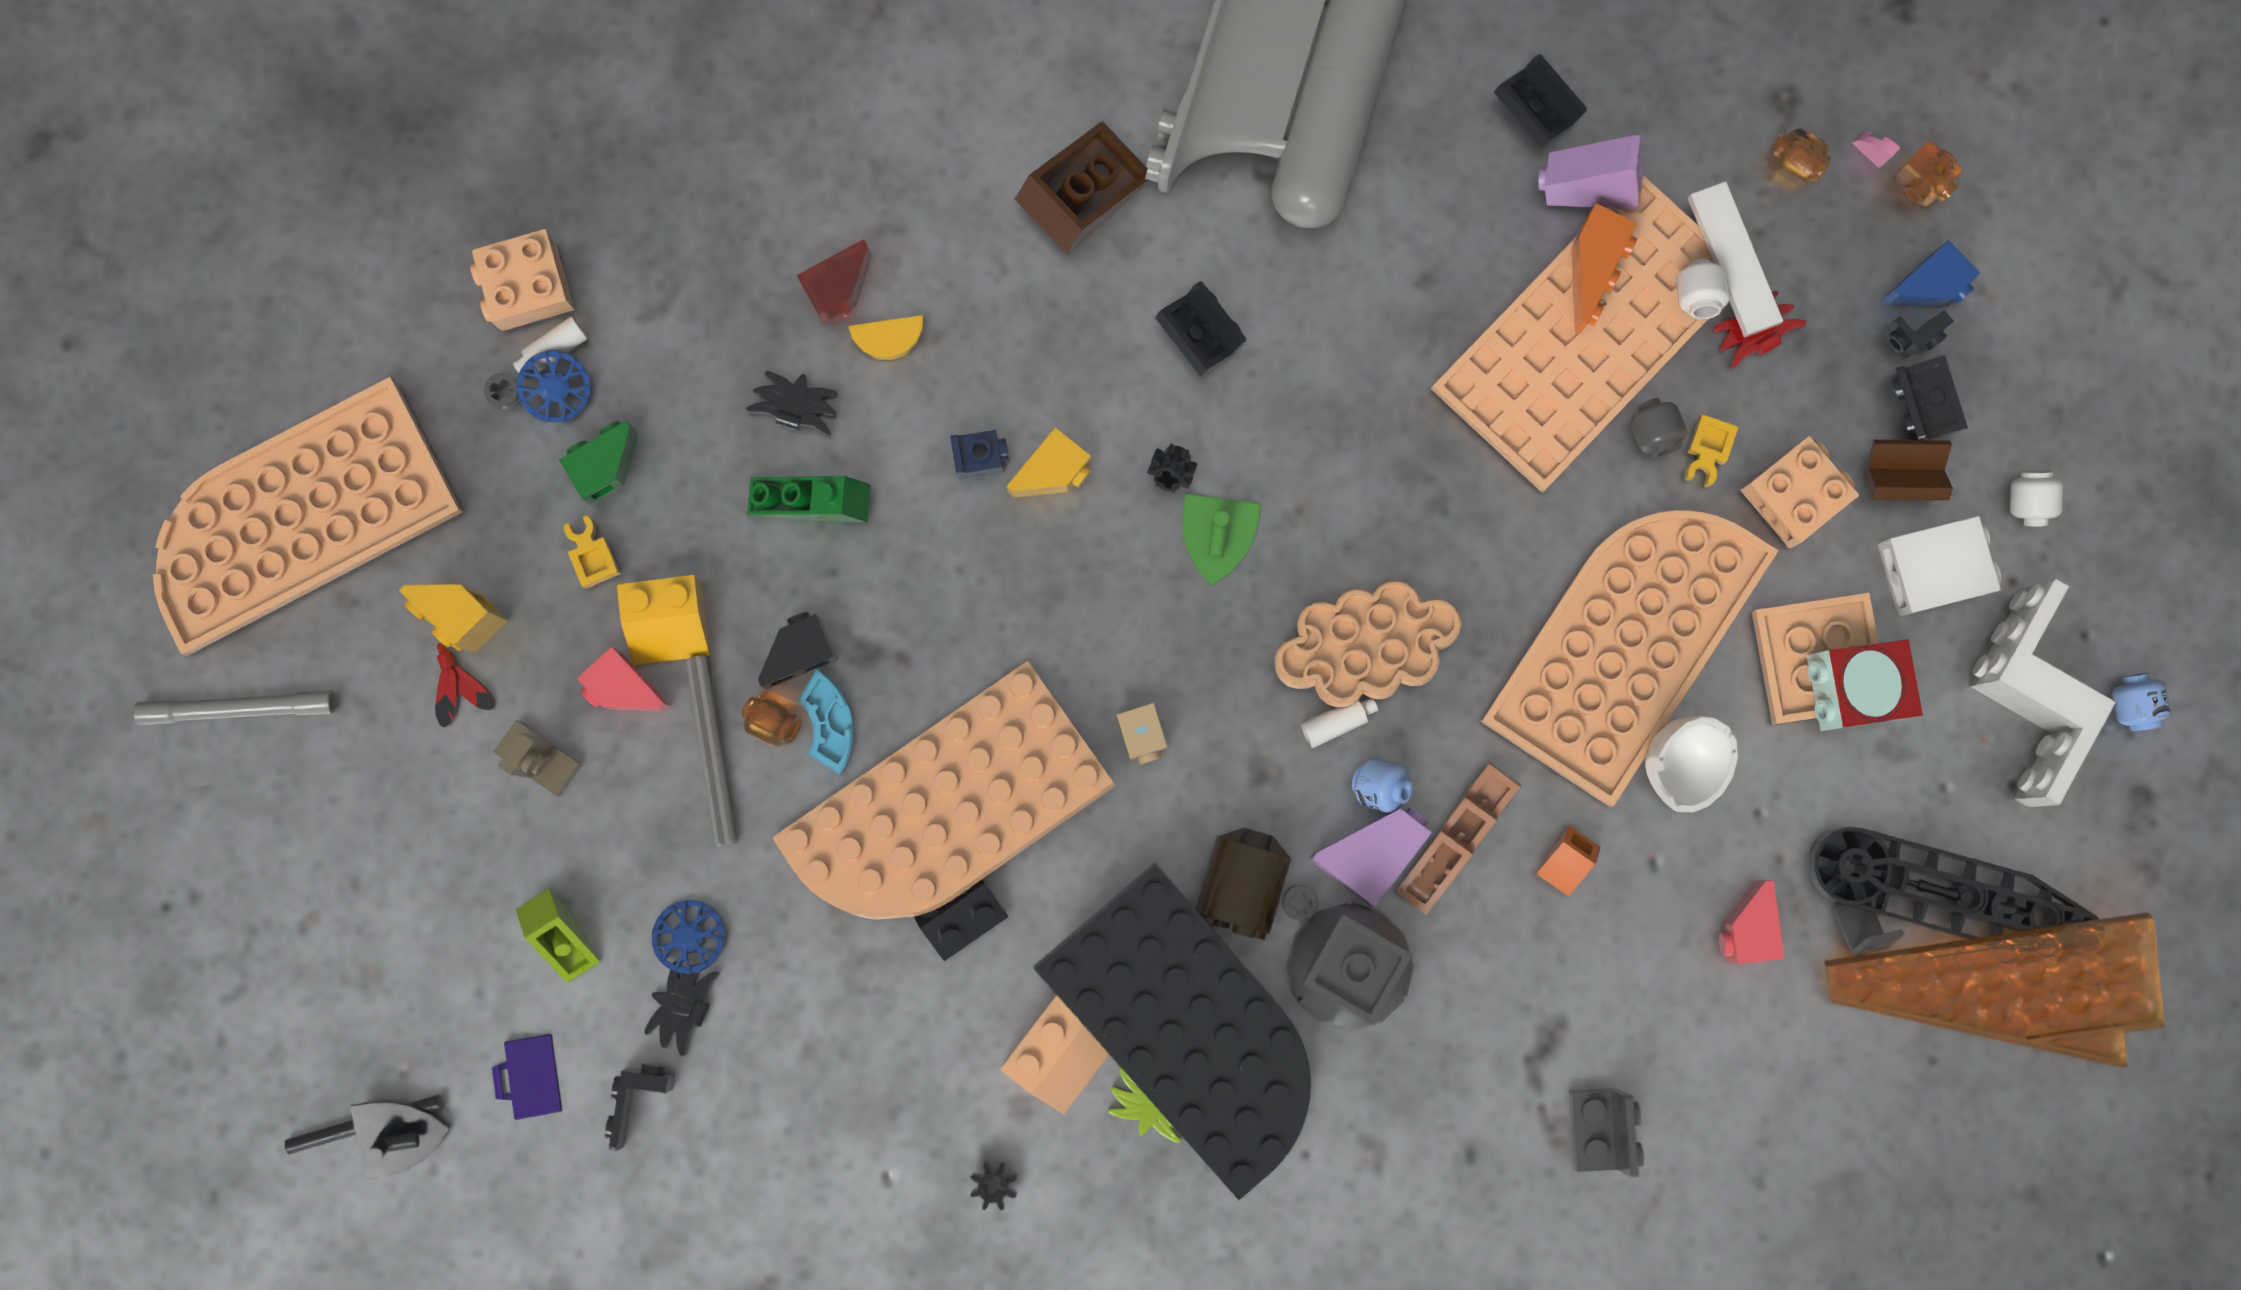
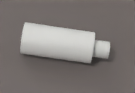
M571 316L521 350L523 357L512 364L519 373L525 362L535 354L548 350L568 353L588 338ZM549 357L551 363L555 361L556 357ZM545 358L534 363L539 372L549 366ZM532 366L529 367L527 372L533 369Z
M1368 698L1362 702L1358 700L1348 707H1334L1300 723L1307 742L1313 749L1368 723L1367 716L1377 712L1378 707L1373 698Z

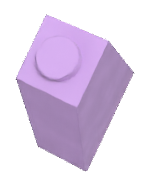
M1631 135L1550 152L1547 167H1541L1539 173V190L1545 191L1547 205L1593 207L1597 203L1605 208L1639 209L1643 181L1641 135Z
M1400 808L1316 851L1309 859L1370 907H1376L1432 832L1424 827L1428 821L1411 808H1408L1406 812Z

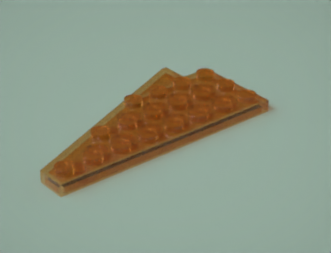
M2149 912L1824 961L1828 994L1832 1003L2121 1068L2128 1067L2124 1033L2165 1028L2154 918Z

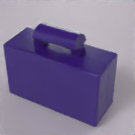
M547 1034L505 1041L506 1062L492 1067L495 1098L499 1100H512L514 1120L562 1112L552 1035ZM507 1069L510 1093L503 1094L500 1070Z

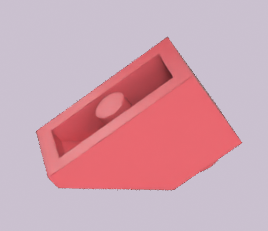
M610 647L577 678L584 686L580 691L581 694L595 708L601 705L610 710L666 711L671 707L624 654L613 647Z
M1774 880L1755 881L1722 923L1723 933L1719 934V947L1721 954L1727 956V963L1743 964L1785 959Z

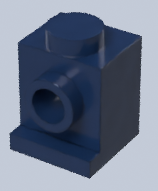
M996 430L960 436L958 434L950 435L955 469L959 480L1004 472L1002 462L1009 461L1006 438L998 439ZM985 446L987 454L981 458L976 457L973 454L974 448Z

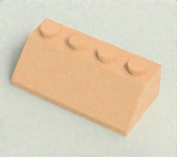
M1056 995L1000 1070L1029 1093L1060 1113L1065 1114L1109 1054Z

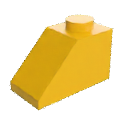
M1055 427L1006 486L1008 493L1013 497L1068 492L1073 485L1079 488L1092 472V469L1089 468L1091 456Z

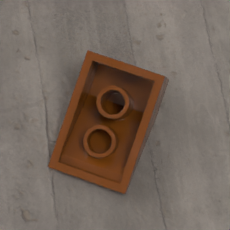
M1101 121L1029 174L1015 197V201L1067 254L1094 233L1150 181L1146 179L1148 168Z

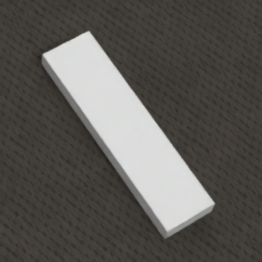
M1727 182L1691 194L1688 197V201L1714 263L1721 265L1727 272L1730 293L1729 301L1743 336L1747 337L1780 325L1783 322L1782 316Z

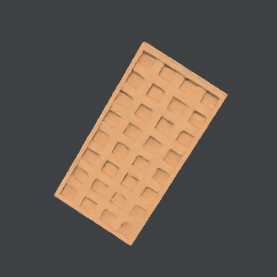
M1644 175L1639 209L1607 208L1637 223L1632 233V236L1636 237L1637 241L1628 258L1621 257L1615 268L1621 274L1612 291H1604L1599 303L1605 306L1594 326L1588 324L1580 334L1575 332L1571 249L1575 241L1574 239L1431 388L1433 392L1542 493L1708 320L1692 318L1690 314L1685 313L1680 308L1676 285L1678 274L1688 267L1692 261L1707 259L1714 263L1701 230L1689 216Z

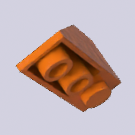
M1597 203L1588 213L1571 247L1575 332L1579 334L1588 324L1594 326L1598 321L1605 306L1599 303L1604 291H1612L1621 274L1615 268L1621 257L1628 258L1637 241V238L1632 236L1637 225L1636 222Z

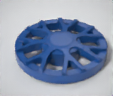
M548 350L537 353L525 362L518 375L517 392L522 405L531 415L542 421L563 422L572 419L584 409L590 396V379L585 367L578 359L566 352ZM549 357H556L554 363H551ZM545 358L551 371L541 375L534 363ZM559 358L571 362L565 375L555 371ZM575 365L579 371L572 372L573 366ZM530 366H532L534 373L527 372ZM582 374L585 385L570 388L568 378ZM524 376L538 378V388L523 387ZM579 390H584L583 396L578 393ZM524 391H529L530 394L525 397ZM540 393L545 402L537 409H534L528 400ZM568 393H572L581 399V402L575 409L564 401ZM560 402L562 415L550 416L549 403ZM544 408L546 410V415L540 413L539 411ZM568 408L571 412L565 414L564 409Z
M695 900L680 901L666 908L657 918L652 930V947L656 957L665 967L681 974H694L709 968L721 955L726 940L725 927L719 914L707 904ZM687 907L698 908L694 922L686 921ZM703 910H705V911L708 912V913H706L705 915L702 916V911H703ZM672 913H675L681 922L674 929L665 922ZM712 916L717 926L704 932L700 923ZM718 930V937L712 935L713 932ZM672 933V943L660 946L659 935ZM705 937L718 940L713 952L702 948ZM674 948L682 951L676 965L667 960V957ZM662 949H666V952L664 953V955H663V953H662V951H661ZM698 951L702 963L691 967L688 953ZM705 953L711 955L707 960L704 958ZM683 961H685L686 967H680Z

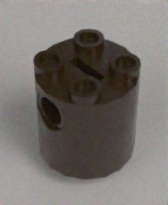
M1244 827L1217 836L1196 910L1209 925L1229 929L1230 924H1233L1231 932L1265 940L1266 934H1270L1292 858L1274 836Z

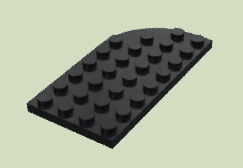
M1154 862L1035 964L1034 970L1232 1194L1240 1200L1280 1165L1300 1135L1307 1116L1311 1096V1076L1307 1053L1294 1024L1280 1005L1156 862Z

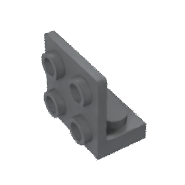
M1616 1088L1569 1090L1574 1170L1577 1172L1618 1170L1630 1178L1639 1177L1638 1167H1642L1644 1164V1153L1641 1142H1636L1635 1126H1640L1641 1111L1639 1103L1633 1100V1095Z

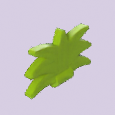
M1120 1067L1121 1077L1132 1091L1112 1086L1113 1094L1124 1107H1111L1108 1111L1109 1114L1123 1119L1139 1120V1135H1144L1153 1126L1166 1138L1180 1143L1181 1138L1172 1129L1173 1126Z

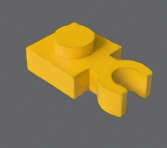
M1704 414L1699 416L1687 453L1696 455L1697 458L1696 461L1686 468L1685 480L1690 481L1693 479L1696 469H1702L1706 473L1704 486H1711L1717 478V469L1714 464L1724 465L1727 463L1739 427Z
M586 515L583 517L586 529L582 534H575L571 524H564L566 536L578 546V548L569 551L568 554L580 584L585 589L621 574L607 539L604 537L597 540L594 539L597 531L596 524Z

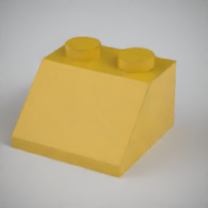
M695 575L617 584L621 625L634 666L684 660L694 656H711L703 581Z

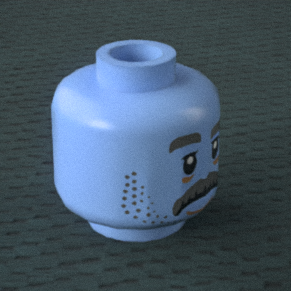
M2148 673L2124 676V684L2115 687L2112 691V700L2116 702L2114 709L2117 721L2122 725L2129 726L2130 731L2149 730L2163 726L2162 720L2166 719L2171 713L2164 682L2157 679L2149 680Z
M1372 758L1360 765L1353 775L1352 788L1357 800L1363 806L1392 813L1407 803L1412 795L1410 776L1402 765L1379 758Z

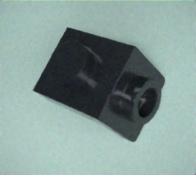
M1943 310L1915 332L1902 317L1892 321L1883 328V331L1887 335L1889 345L1896 352L1902 353L1908 358L1924 346L1930 351L1947 337L1943 330L1951 325L1954 320Z

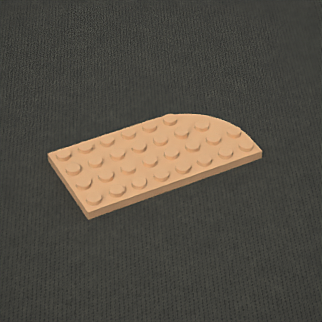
M388 377L216 466L193 482L181 494L182 500L174 509L169 520H164L155 546L158 549L156 574H153L154 591L158 607L181 655L188 656L462 513L463 511L395 379Z
M1026 661L772 838L799 879L828 904L852 915L867 919L911 918L928 913L953 900L1114 788L1115 784L1031 664Z

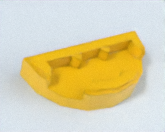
M918 315L851 325L848 328L854 343L864 353L871 355L877 360H894L906 356L917 344L924 331V316Z

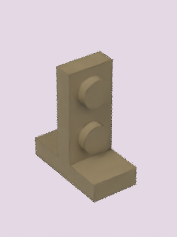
M518 720L514 722L493 751L503 758L498 766L510 775L531 778L556 796H560L582 766L581 763Z

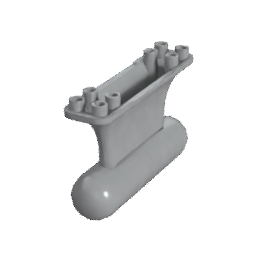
M1215 0L1187 92L1182 96L1178 112L1175 113L1165 109L1162 111L1157 129L1159 134L1156 144L1167 148L1152 145L1146 168H1148L1146 179L1157 182L1158 191L1168 193L1180 173L1190 164L1203 157L1229 152L1266 155L1279 159L1272 181L1271 198L1282 218L1298 228L1316 229L1332 222L1339 217L1346 204L1407 0Z

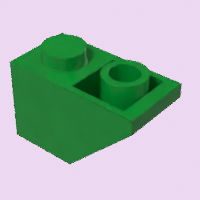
M616 421L608 424L600 430V436L588 443L587 441H580L566 450L567 455L559 459L581 499L590 505L624 486L638 435L627 421L622 423Z

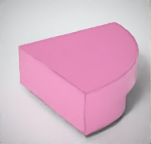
M1866 131L1861 133L1852 144L1878 168L1883 166L1901 148L1899 147L1900 145L1888 137L1880 140L1872 137L1873 132Z

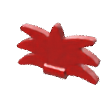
M1777 290L1772 292L1774 299L1779 294ZM1778 304L1777 307L1783 317L1791 312L1795 305ZM1735 317L1716 325L1713 332L1729 331L1720 347L1721 352L1740 345L1732 358L1731 368L1734 369L1748 355L1757 352L1762 356L1781 345L1782 340L1780 337L1791 330L1804 327L1807 322L1801 319H1784L1780 325L1744 337Z

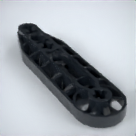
M1840 827L1828 831L1815 842L1809 855V873L1814 886L1824 897L1838 904L2004 950L2084 949L2095 945L2103 935L2102 922L2095 914L2034 875L1872 830ZM1880 839L1891 842L1889 849ZM1901 845L1928 852L1924 866L1900 860ZM1939 855L1965 862L1966 865L1962 876L1937 870ZM1846 860H1850V863L1855 865L1854 872L1845 867ZM1977 866L2004 873L1999 887L1976 881ZM1873 870L1881 871V876L1872 875ZM1909 872L1956 884L1959 887L1958 889L1947 888L1921 879L1914 881L1909 879ZM2015 876L2023 878L2038 887L2040 891L2037 897L2014 891ZM1833 878V880L1839 883L1830 891L1826 884ZM1850 883L1861 884L1862 898L1855 899ZM1907 885L1914 886L1918 891L1954 900L1955 904L1951 905L1904 891ZM1893 897L1914 903L1913 918L1885 911L1889 898ZM2052 897L2055 898V899H2057L2058 901H2060V902L2063 903V904H2059V903H2056V902H2052ZM1876 898L1875 908L1862 905ZM2000 902L2005 907L2017 908L2015 914L2003 913L2002 910L1998 909V903ZM1928 907L1951 913L1950 929L1923 922ZM2039 908L2045 916V921L2040 928L2034 921V915ZM1966 918L1990 924L1988 939L1961 932ZM2065 923H2075L2076 926L2081 927V932L2063 928ZM2004 928L2027 934V946H2010L1999 943ZM2042 939L2058 943V945L2040 944Z

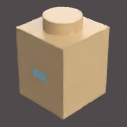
M1154 703L1116 714L1130 761L1138 759L1139 764L1144 765L1162 759L1160 752L1167 750L1168 747Z

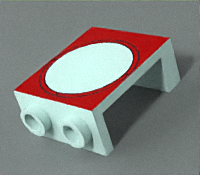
M1909 639L1833 649L1807 655L1808 677L1812 682L1815 698V715L1819 721L1821 732L1923 716Z

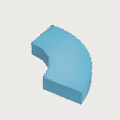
M817 669L797 699V702L808 712L813 724V742L808 755L842 775L848 765L853 749V718L841 690L826 674Z

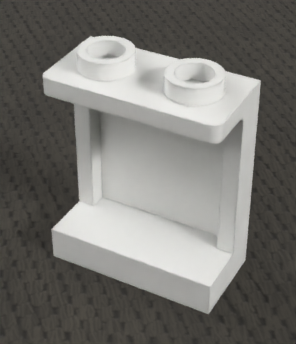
M1980 516L1890 538L1878 544L1898 617L2001 591L1999 585L2001 582V572L1997 563L1992 561L1988 547L1990 545L1989 531L1981 523Z

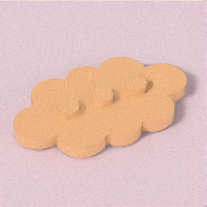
M1388 581L1380 585L1373 594L1362 589H1350L1339 597L1336 604L1324 601L1314 602L1305 607L1300 613L1297 622L1298 637L1284 642L1277 650L1274 662L1275 672L1280 681L1288 687L1303 689L1314 686L1321 700L1337 708L1348 707L1356 703L1363 694L1374 699H1386L1396 692L1401 683L1409 686H1421L1431 681L1436 675L1439 666V650L1451 646L1458 638L1462 625L1461 616L1456 607L1448 601L1429 599L1421 602L1416 590L1409 584L1401 581Z

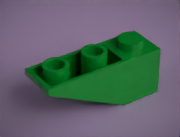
M847 476L750 477L747 515L824 522H868L871 484Z

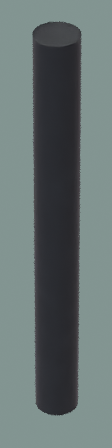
M440 1095L408 1103L429 1113L443 1110V1102ZM353 1120L286 1139L284 1143L285 1150L288 1155L356 1136Z

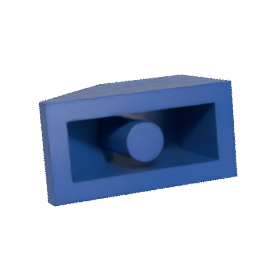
M1948 240L1929 255L1888 293L1882 301L1888 306L1940 308L1950 300L1958 304L1973 291L1974 287L1970 283L1980 272Z

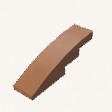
M1489 761L1437 830L1395 892L1427 915L1473 856L1474 850L1497 822V817L1520 789L1521 784Z

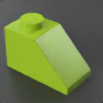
M550 888L516 909L526 941L566 983H569L600 963L597 953L574 916Z

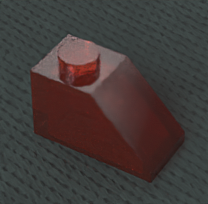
M864 239L797 275L823 324L828 321L835 323L843 320L851 314L850 309L857 306L871 259V253Z

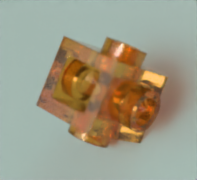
M1929 140L1914 153L1892 179L1903 188L1904 194L1908 199L1926 208L1936 199L1943 203L1958 188L1954 180L1964 170L1957 164V160L1951 153L1941 150Z

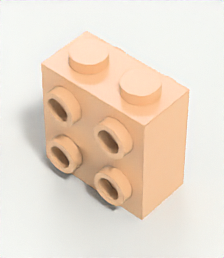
M546 229L472 250L475 263L470 264V269L476 285L482 286L485 299L480 300L483 315L487 322H492L501 331L575 310L556 241Z
M1810 436L1797 443L1740 489L1789 549L1802 543L1859 496L1854 489L1855 483L1845 471L1838 470L1830 461V454L1827 448L1821 442L1813 440Z

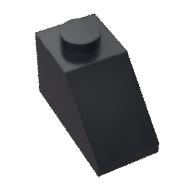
M809 612L797 614L787 619V626L779 629L758 678L761 687L766 690L838 660L822 620L817 614L812 616L809 615Z

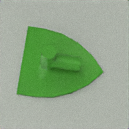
M1185 494L1183 535L1187 551L1197 570L1211 586L1230 574L1247 554L1257 530L1260 503Z

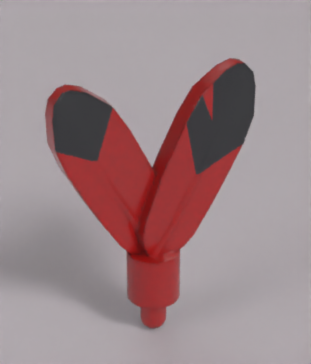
M438 643L437 650L439 655L436 658L442 672L439 676L435 715L440 726L448 727L455 719L459 693L475 707L492 710L495 703L489 690L464 669L458 667L451 651L447 652L445 646L442 643Z

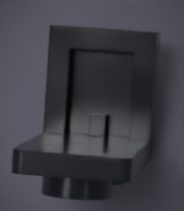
M642 1063L641 1069L629 1067L621 1070L620 1076H615L611 1090V1099L616 1100L614 1116L610 1115L608 1117L605 1127V1139L610 1140L609 1150L618 1151L625 1146L634 1089L667 1093L673 1090L676 1074L665 1073L666 1066Z

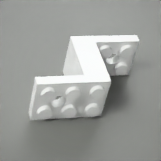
M2057 579L2035 584L2017 591L2009 604V608L2012 611L2006 622H2001L1993 632L1991 642L1994 644L1988 655H1983L1976 663L1972 672L1975 678L1970 685L1971 688L2051 733L2040 741L2036 749L2038 757L2033 767L2027 769L2022 774L2017 784L2020 790L2015 800L2027 807L2060 805L2116 703L2032 654L2069 588L2068 585Z

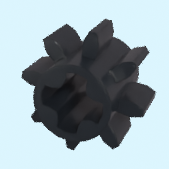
M1170 444L1165 451L1159 448L1155 450L1147 474L1154 475L1156 487L1175 493L1181 485L1187 489L1190 487L1198 463L1191 461L1188 449Z
M984 1161L983 1169L985 1172L983 1175L972 1173L970 1177L974 1182L979 1183L978 1188L974 1189L970 1196L977 1197L980 1195L984 1200L982 1204L983 1210L987 1209L989 1203H997L998 1208L1004 1210L1005 1202L1003 1199L1005 1196L1016 1198L1017 1192L1009 1188V1184L1014 1182L1018 1176L1017 1174H1006L1004 1171L1005 1161H1002L998 1168H991L990 1163ZM994 1176L1001 1179L1000 1186L1004 1188V1191L997 1189L995 1194L988 1193V1184L983 1181H991Z

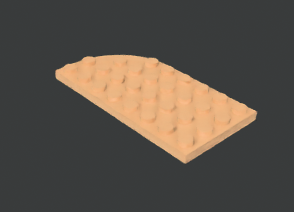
M1683 510L1659 512L1644 516L1621 527L1603 540L1584 562L1480 722L1607 806L1613 807L1646 757L1652 738L1668 723L1778 553V550L1734 522L1704 512Z

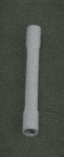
M329 690L298 692L293 695L181 702L173 700L137 702L134 706V719L137 725H153L186 720L284 714H332L336 709V698L334 692Z

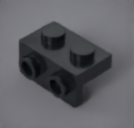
M1541 54L1533 57L1524 69L1501 83L1494 91V94L1541 149L1568 132L1587 112V107Z
M1202 281L1196 283L1185 296L1161 309L1155 316V319L1200 377L1232 358L1246 342V337L1241 332L1238 324L1230 318L1219 304L1216 296L1209 291Z
M1945 355L1909 367L1902 366L1896 368L1898 378L1892 379L1898 400L1906 399L1910 414L1903 417L1910 437L1917 435L1918 440H1934L1969 429Z
M982 879L945 905L914 918L922 933L943 961H946L1008 918V915Z

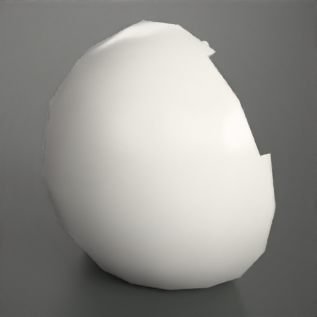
M1688 715L1666 724L1652 738L1645 758L1646 772L1652 787L1664 803L1676 812L1693 813L1710 806L1724 793L1734 776L1738 761L1737 740L1729 726L1710 716Z

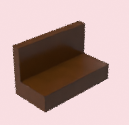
M1873 439L1863 476L1872 499L1949 500L1953 487L1945 472V467L1952 447L1951 441Z

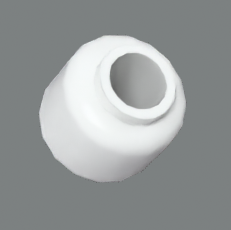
M1698 259L1692 261L1688 267L1678 274L1676 285L1679 306L1685 313L1690 314L1692 318L1701 320L1713 318L1719 315L1721 310L1729 303L1730 293L1727 272L1721 265L1711 263L1707 259Z
M2050 470L2021 471V476L2012 480L2010 484V513L2017 518L2024 519L2025 526H2047L2048 519L2058 517L2063 512V481L2054 477V471Z

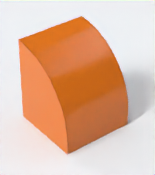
M1568 825L1545 856L1536 874L1569 897L1596 865L1601 847Z

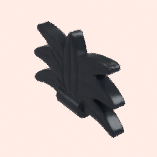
M765 372L766 378L775 385L757 387L753 389V393L770 401L748 406L746 408L747 413L772 416L776 419V425L799 431L801 426L810 427L828 437L831 436L829 428L817 415L837 417L834 409L823 400L836 398L838 394L835 390L816 387L807 388L805 374H802L792 384L789 380L776 373Z
M670 970L667 981V993H652V997L661 1006L649 1020L644 1034L649 1035L660 1026L659 1037L661 1047L667 1048L672 1036L676 1032L678 1052L680 1056H686L690 1034L695 1026L701 1027L710 1007V1004L706 1003L707 993L720 973L714 971L703 977L696 984L698 973L682 974L680 977V973Z

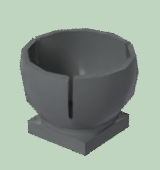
M1348 903L1317 911L1294 935L1286 967L1294 997L1301 996L1297 998V1002L1319 1023L1353 1031L1384 1022L1405 1001L1404 997L1408 995L1414 965L1411 958L1413 954L1409 951L1405 934L1382 911L1351 903L1350 906Z

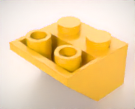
M461 584L404 585L399 590L408 599L404 603L405 607L419 620L426 619L434 625L435 628L431 632L443 645L448 648L452 646L459 652L465 649L477 653L508 622L483 594Z

